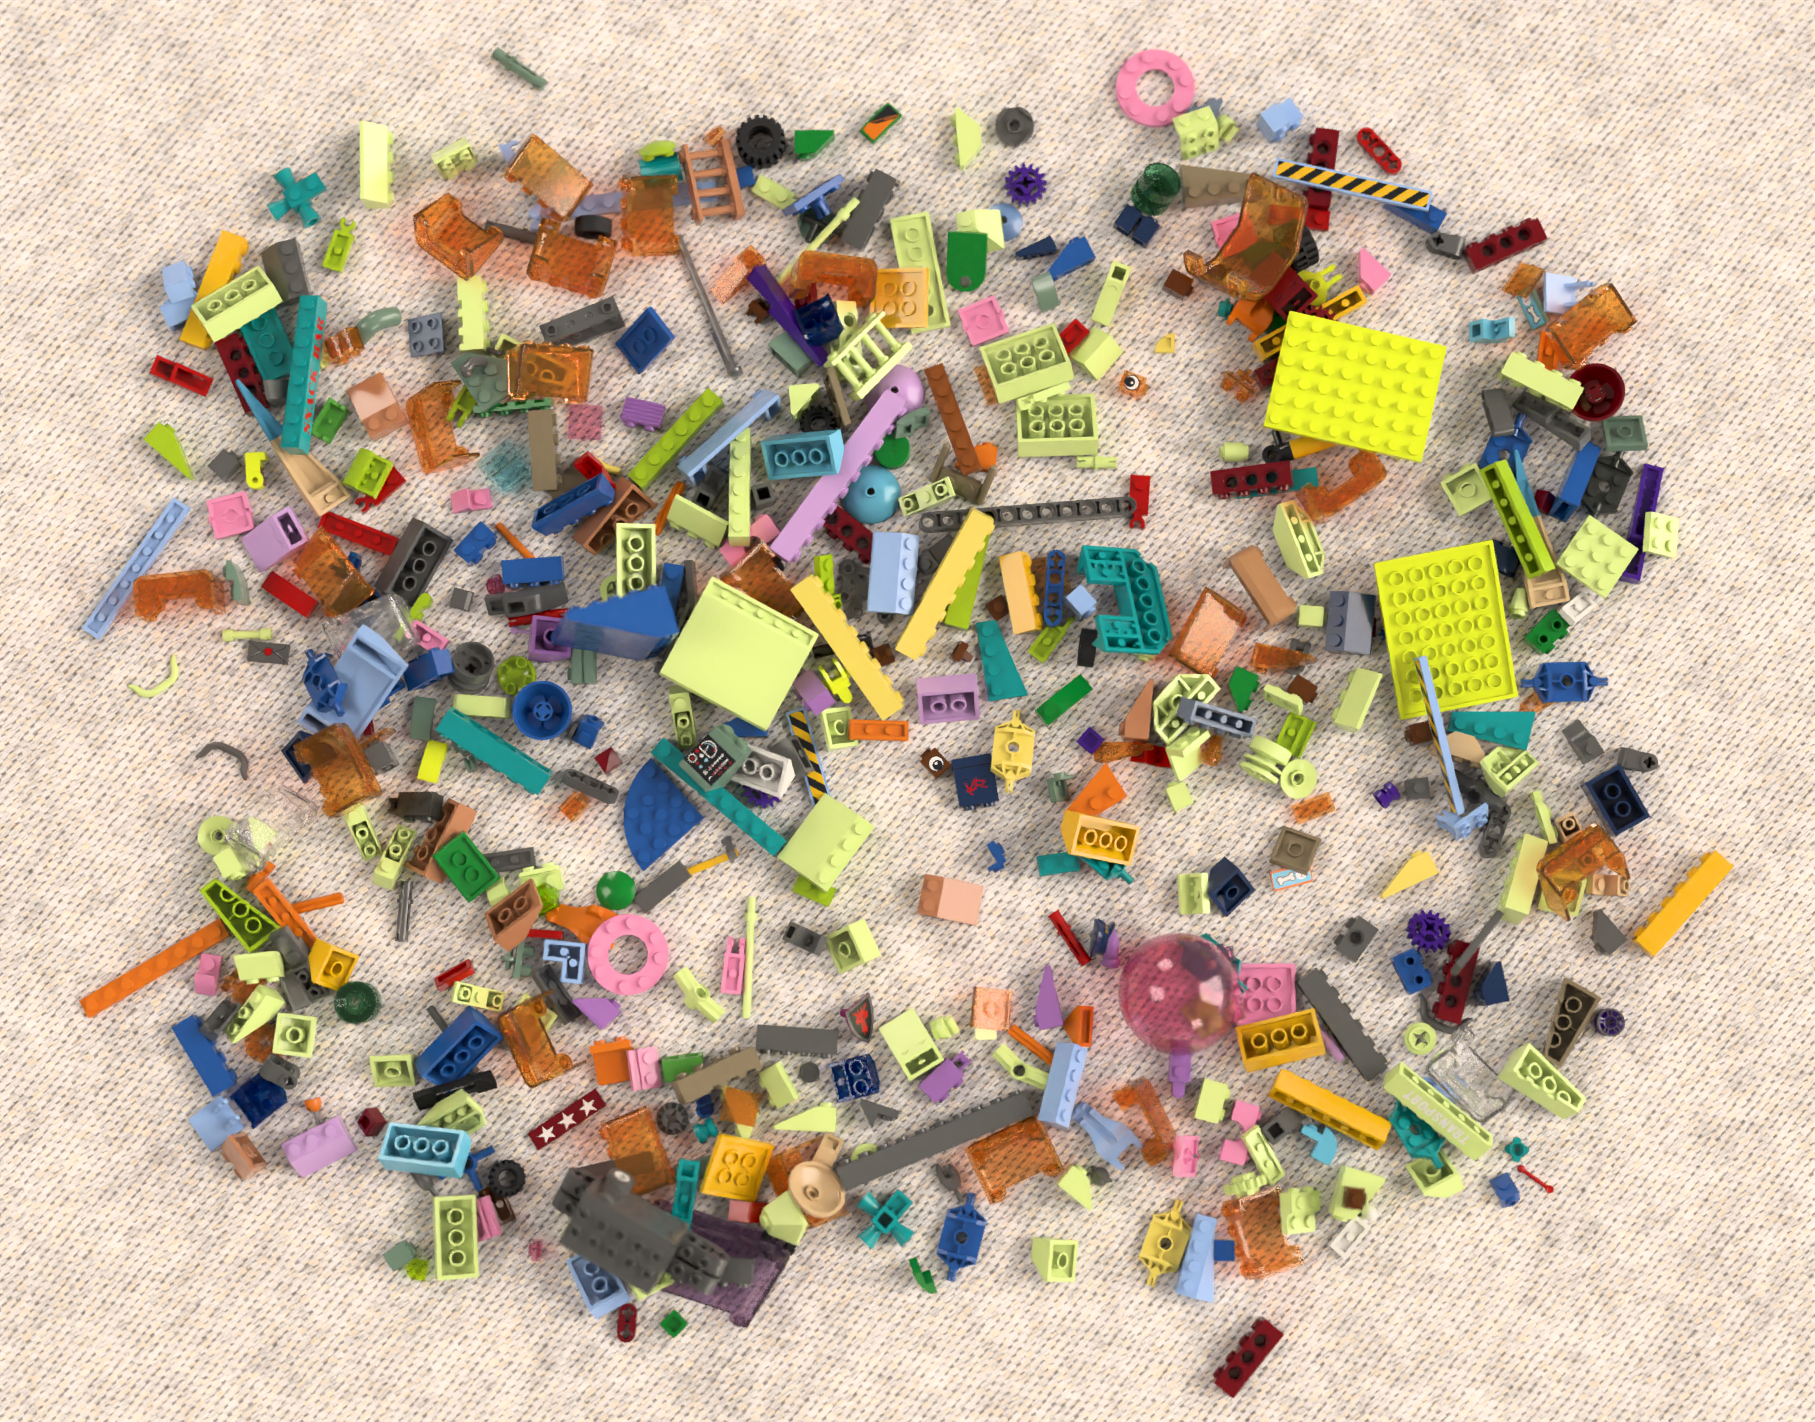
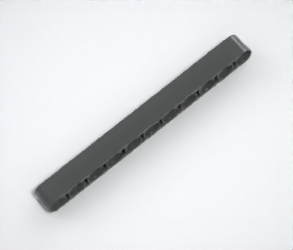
M1124 496L975 509L985 514H990L994 520V528L1126 518L1133 514L1137 504L1132 497ZM1122 503H1128L1131 506V511L1123 510ZM1102 505H1109L1111 507V512H1104L1102 510ZM1065 507L1070 508L1072 515H1064L1062 509ZM1082 507H1090L1092 513L1089 515L1085 514L1082 511ZM970 509L926 512L919 520V529L924 533L959 531L964 522L963 516L968 515ZM1049 509L1052 512V517H1045L1042 510ZM1030 511L1032 518H1024L1022 512ZM1004 512H1009L1012 514L1013 519L1007 521L1002 515ZM926 518L931 519L933 526L926 527L923 524V520ZM943 518H952L953 524L950 526L945 525Z

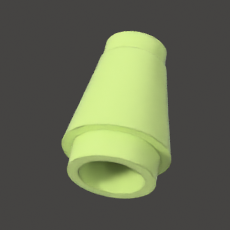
M1517 588L1508 609L1510 617L1524 619L1528 614L1526 589Z

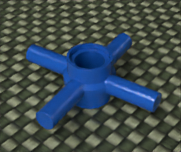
M493 1145L475 1154L471 1152L468 1154L471 1166L470 1168H464L463 1174H468L476 1192L484 1187L475 1169L479 1160L495 1153ZM438 1176L440 1180L447 1178L444 1176Z

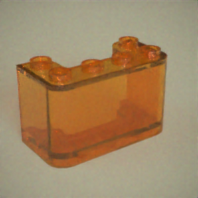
M806 250L801 253L792 265L789 298L798 300L806 298L810 291V284L818 282L848 286V301H856V307L867 308L875 299L877 264L870 258Z
M1359 449V452L1348 463L1349 470L1354 477L1332 492H1329L1325 485L1315 487L1310 482L1300 489L1296 497L1315 523H1327L1374 491L1387 476V470L1375 453Z
M206 569L144 575L137 577L133 582L135 617L147 623L157 622L159 613L166 611L165 601L195 598L198 607L213 609L216 615L227 614L223 580Z
M333 723L293 746L296 759L299 762L310 764L312 768L310 772L313 778L318 780L321 786L319 788L324 798H327L323 800L322 810L329 818H340L382 795V789L353 731L346 723Z
M649 1104L606 1121L598 1129L602 1140L607 1141L609 1147L606 1148L610 1160L614 1159L616 1167L614 1168L622 1169L634 1177L635 1184L631 1192L640 1196L677 1181L675 1171L670 1167L672 1163L668 1158L656 1128L655 1120H651L653 1113Z

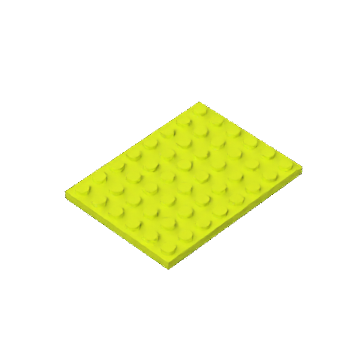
M1289 311L1263 428L1421 463L1447 346Z
M1492 539L1373 563L1400 720L1427 715L1414 663V658L1425 655L1427 656L1440 712L1518 697Z

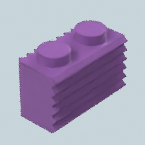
M626 396L621 421L625 423L626 427L636 428V426L644 427L645 431L655 433L656 430L661 431L666 406Z

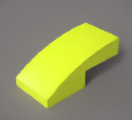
M432 739L428 741L417 779L438 783L449 744Z

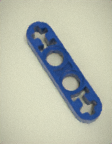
M1060 550L1051 551L1047 558L1044 623L1051 628L1059 626L1062 619L1065 555ZM1055 555L1062 559V561L1058 562V569L1062 568V571L1054 569V560H1051V558H1054ZM1052 574H1058L1061 577V581L1058 584L1050 582L1049 577ZM1055 593L1059 596L1060 600L1053 604L1049 602L1048 596ZM1047 606L1050 608H1060L1059 610L1055 609V617H1058V619L1054 623L1047 619L1051 615V609H1047Z

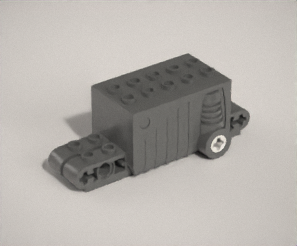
M570 1167L552 1201V1206L571 1218L558 1242L559 1244L647 1295L661 1280L665 1272L703 1294L711 1295L720 1280V1276L730 1261V1257L724 1252V1249L689 1230L688 1222L680 1220V1218L671 1215L668 1211H664L659 1206L650 1203L647 1199H643L640 1195L631 1192L635 1179L628 1172L618 1168H611L607 1176L599 1175L597 1177L583 1168Z

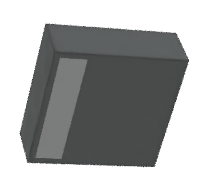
M454 587L449 607L470 612L474 592Z

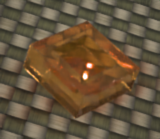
M715 126L702 140L707 145L712 146L714 144L716 146L723 140L722 135L726 132L721 126Z

